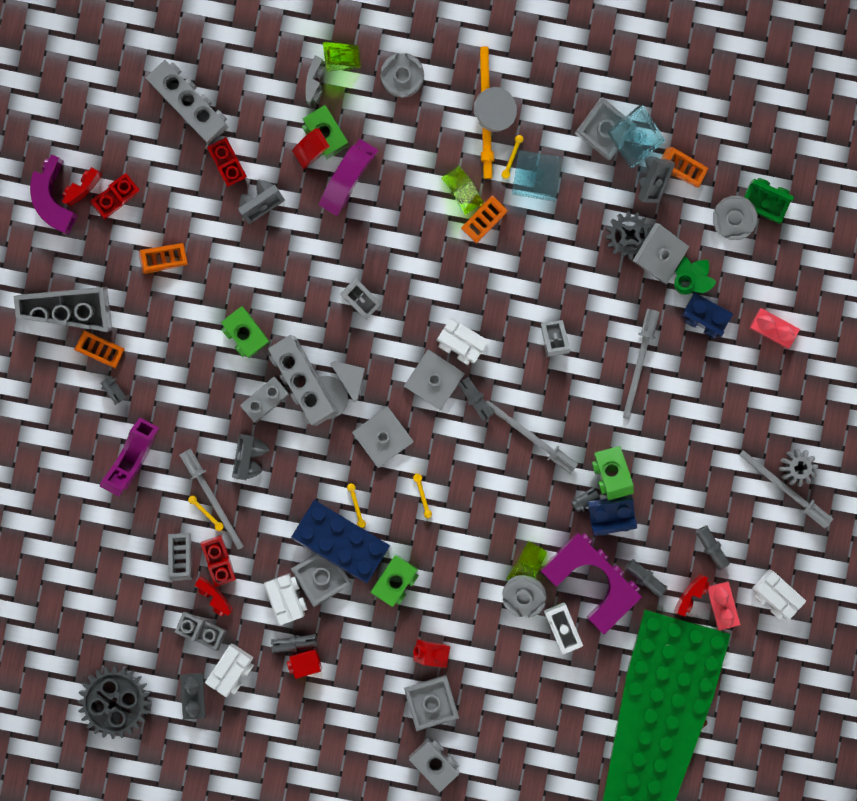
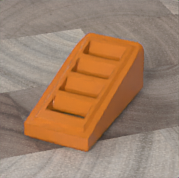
M674 147L666 148L661 159L671 160L674 157L673 162L675 166L671 175L699 188L709 168ZM681 160L682 163H681L679 169L677 170L676 167H677L679 161ZM687 165H691L687 174H684ZM695 168H697V169H699V170H698V172H697L695 178L693 179V178H691V176H692V174H693Z
M492 195L461 229L477 244L507 214L508 210ZM490 205L499 212L498 215L489 208ZM484 211L493 219L491 222L482 214ZM477 218L487 225L485 229L476 221ZM471 224L481 232L479 235L469 227Z
M184 243L139 251L143 274L188 265ZM173 250L178 251L179 261H175ZM165 252L169 253L171 263L166 262ZM156 254H160L161 264L159 265L157 264ZM151 255L153 266L148 265L147 256Z
M85 330L82 331L74 348L75 351L115 369L125 350ZM87 337L91 338V341L87 347V350H84L82 348L87 340ZM98 341L100 343L95 354H93L91 350L95 342ZM105 344L108 346V348L102 358L99 357V355ZM113 348L116 349V352L110 362L107 359Z

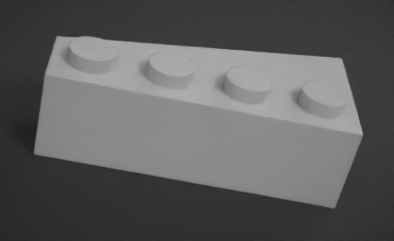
M107 287L14 296L15 314L18 319L104 332L112 331Z

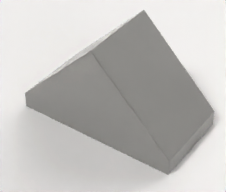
M356 278L340 293L342 298L366 320L381 305Z
M563 320L541 323L546 357L570 353Z
M333 361L330 363L353 401H357L360 395L365 368Z

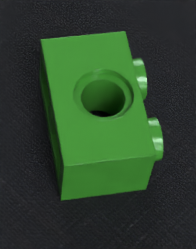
M326 105L302 118L305 123L302 128L306 135L316 128L320 130L328 129L330 131L329 137L325 138L330 147L319 155L320 157L324 155L328 160L349 147L347 139Z
M243 306L221 321L224 326L221 330L228 339L233 338L237 343L235 349L242 357L246 355L250 359L271 343ZM242 328H248L250 331V336L246 340L239 338V331Z
M621 446L594 453L595 461L592 462L595 475L599 474L601 481H598L601 494H606L608 501L634 494L633 482ZM610 471H614L617 473V475L610 477L607 475V473Z
M395 554L371 590V593L392 607L395 603L400 605L406 596V593L403 591L407 585L412 587L419 576L416 574L418 568ZM392 576L401 577L403 583L400 587L391 586L390 578Z

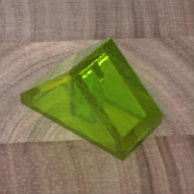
M323 43L327 72L361 67L359 47L357 45Z
M460 166L441 177L465 215L484 203L472 180Z
M527 541L506 579L509 580L519 575L534 578L541 567L547 551Z

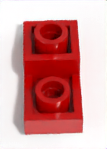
M316 128L307 134L292 151L302 168L306 169L320 158L319 155L330 146L320 129Z
M227 137L207 146L227 187L247 177Z
M92 167L89 171L86 170L81 177V186L72 182L71 186L68 185L62 194V202L71 207L82 200L96 186L103 174Z
M125 173L109 184L105 191L90 200V203L105 220L132 199L140 190Z
M222 535L202 541L200 545L214 586L217 587L235 581V573Z
M700 574L688 585L674 609L676 614L685 617L687 612L690 613L694 600H691L692 596L701 598L702 594L705 595L709 588L708 577Z
M202 576L198 578L194 586L199 588L197 592L208 598L210 595L213 596L209 604L213 607L212 611L222 617L224 615L229 616L233 609L226 597L211 582Z

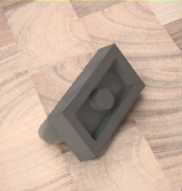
M648 156L644 158L648 174L646 177L639 179L641 191L638 199L645 203H659L675 163L668 159Z
M258 179L256 185L258 196L254 198L250 195H241L238 210L248 225L285 201L275 184L272 185L268 181Z
M239 434L232 478L247 480L259 475L262 469L256 462L250 460V457L266 454L270 451L269 447L261 440L254 438V436Z
M204 673L181 674L183 720L205 719Z

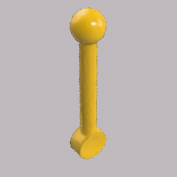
M521 135L515 137V146L507 167L501 174L504 179L510 177V168L519 145L524 140Z
M415 474L413 480L417 482L425 510L424 517L429 519L432 517V512L428 508L421 484L422 476Z
M350 483L347 485V490L351 493L357 514V526L364 528L366 522L362 519L355 495L356 486Z
M195 496L188 498V502L194 504L215 525L217 531H221L224 528L223 523L213 518L197 502Z

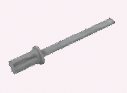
M647 309L641 333H638L639 336H643L623 414L625 419L630 417L649 339L656 338L654 337V332L660 313L656 310Z
M486 401L492 412L506 420L508 424L550 455L547 459L548 461L551 459L569 474L574 471L578 463L559 450V446L554 450L493 403Z
M191 448L180 454V457L192 476L190 479L197 478L237 549L243 548L242 542L202 475L206 472V469H202Z
M744 450L739 454L744 460L803 506L802 514L806 513L824 529L830 525L833 518L818 507L813 499L808 503Z

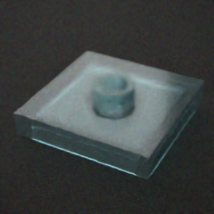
M643 105L636 107L607 132L630 168H634L665 142L664 137Z
M519 150L512 195L555 202L563 157Z

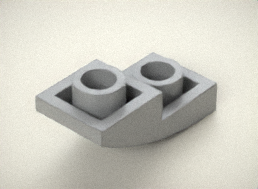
M316 55L312 60L306 80V102L309 106H312L314 102L317 103L323 93L320 90L322 88L321 83L316 81V78L320 79L325 71L324 61Z
M186 612L182 613L175 633L191 641H197L213 650H219L227 632L226 629Z

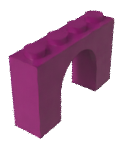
M577 532L540 571L557 587L573 570L580 566L594 565L602 569L608 579V592L603 601L587 618L605 635L642 598L638 593L641 589L632 580L628 583L623 578L625 573L617 565L612 567L607 562L609 557L601 549L596 551L591 546L594 542L585 533L581 536Z

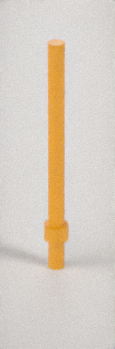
M486 46L480 47L481 92L490 88L489 47ZM482 127L483 152H481V162H483L484 179H492L494 152L491 145V131Z

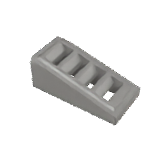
M191 533L168 534V578L171 581L193 580ZM186 541V545L174 546V542ZM186 550V554H175V551ZM175 560H186V563L175 564ZM176 569H186V572L176 573Z

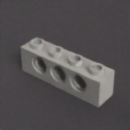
M164 60L146 79L206 143L211 145L229 128L225 123L227 118L219 110L215 112L210 107L212 102L204 94L199 96L195 92L197 88L189 78L184 80L179 75L182 71L173 62L169 64ZM172 81L179 82V86L175 90L168 89ZM189 96L194 97L192 105H184L185 98ZM203 112L210 114L206 122L199 121V116Z
M289 335L268 348L271 353L269 355L270 361L275 367H279L282 373L280 378L292 390L290 395L296 405L300 404L303 410L301 413L307 424L310 423L313 426H318L339 413L295 336ZM293 357L295 365L289 369L287 367V360ZM301 376H304L306 384L300 388L297 381ZM315 395L317 403L311 407L308 399L310 396Z

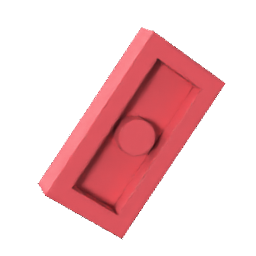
M762 308L759 309L749 327L787 349H790L800 331L799 328Z
M726 581L709 586L707 593L717 630L720 631L740 625L729 582Z

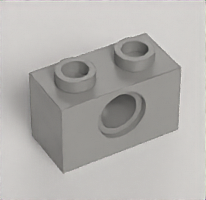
M273 377L240 406L253 422L257 423L286 399L290 393L276 377Z
M428 738L409 755V760L440 793L459 775V770L457 769L459 764L453 757L449 756L447 758L442 752L444 748L437 740L432 742ZM438 758L442 761V765L439 768H432L429 764L430 761Z

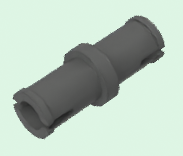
M470 377L458 384L469 400L468 404L474 407L482 421H485L494 414L483 399V393H479Z
M708 525L699 528L695 534L705 547L704 552L709 554L717 570L726 568L730 562L721 550L720 542L715 540Z
M635 559L630 560L625 566L624 570L639 581L638 584L646 586L658 598L667 590V586L654 577L651 570L647 571Z
M316 634L299 637L291 635L290 638L271 639V645H273L271 646L272 653L286 651L296 653L302 649L317 648Z

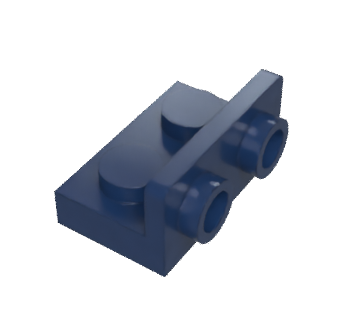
M694 292L681 317L685 318L684 322L694 328L699 326L705 329L704 334L715 339L716 336H723L733 313Z
M632 494L609 501L601 499L588 502L590 524L594 536L621 531L626 532L638 528Z

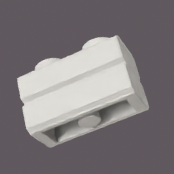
M453 318L449 319L437 338V342L440 343L438 346L440 349L447 353H450L451 350L459 355L457 359L466 365H469L470 362L474 364L488 343V340Z
M770 569L752 588L756 592L754 597L763 605L767 602L772 607L770 612L779 620L782 618L790 620L806 602L802 596Z
M289 573L264 583L279 626L305 616L304 611L307 610L304 598H299L297 590L300 587L296 577H291Z
M564 602L544 610L562 655L583 646Z
M231 643L205 683L225 697H228L230 693L235 695L242 684L239 682V679L243 674L247 676L254 666L251 663L253 657Z

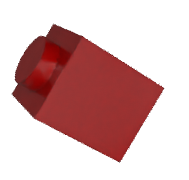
M317 648L292 654L289 657L290 661H287L290 675L294 674L295 679L322 671Z

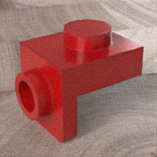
M417 639L413 650V661L426 666L446 668L451 646Z

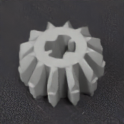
M795 449L794 455L791 452L786 453L789 460L781 458L780 461L786 465L785 467H779V471H786L782 479L790 478L789 485H794L796 482L798 487H802L803 480L805 483L810 484L811 479L809 476H817L815 472H812V469L818 468V465L811 464L815 457H808L809 452L807 450H804L801 454L800 449ZM799 462L803 469L795 471L794 466H797Z

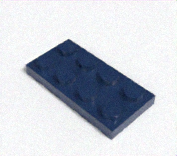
M316 500L312 502L291 536V539L365 584L369 582L390 547L386 542Z

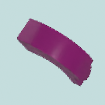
M361 139L355 145H352L329 181L318 205L338 216L347 204L361 175L375 158L378 149Z
M51 154L50 158H46L43 163V173L40 174L34 171L30 183L31 200L42 220L56 230L69 235L78 215L60 207L54 198V182L64 161Z
M139 418L131 428L120 455L102 479L99 487L120 497L123 491L128 489L140 470L154 443L159 427Z

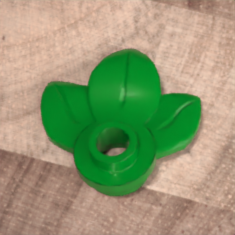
M683 256L675 270L677 277L674 281V287L682 295H688L692 292L705 293L716 284L713 278L707 277L709 273V260H699L691 264ZM682 282H688L689 286L686 288L682 287Z

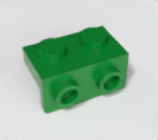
M762 178L753 179L744 194V198L748 199L755 206L758 215L778 224L782 223L786 211L794 199V196L790 195L789 190L782 187L776 189L770 186V182Z

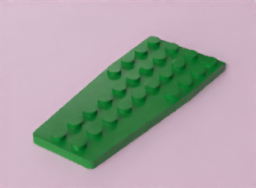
M644 609L626 672L602 801H676L714 697L730 633Z

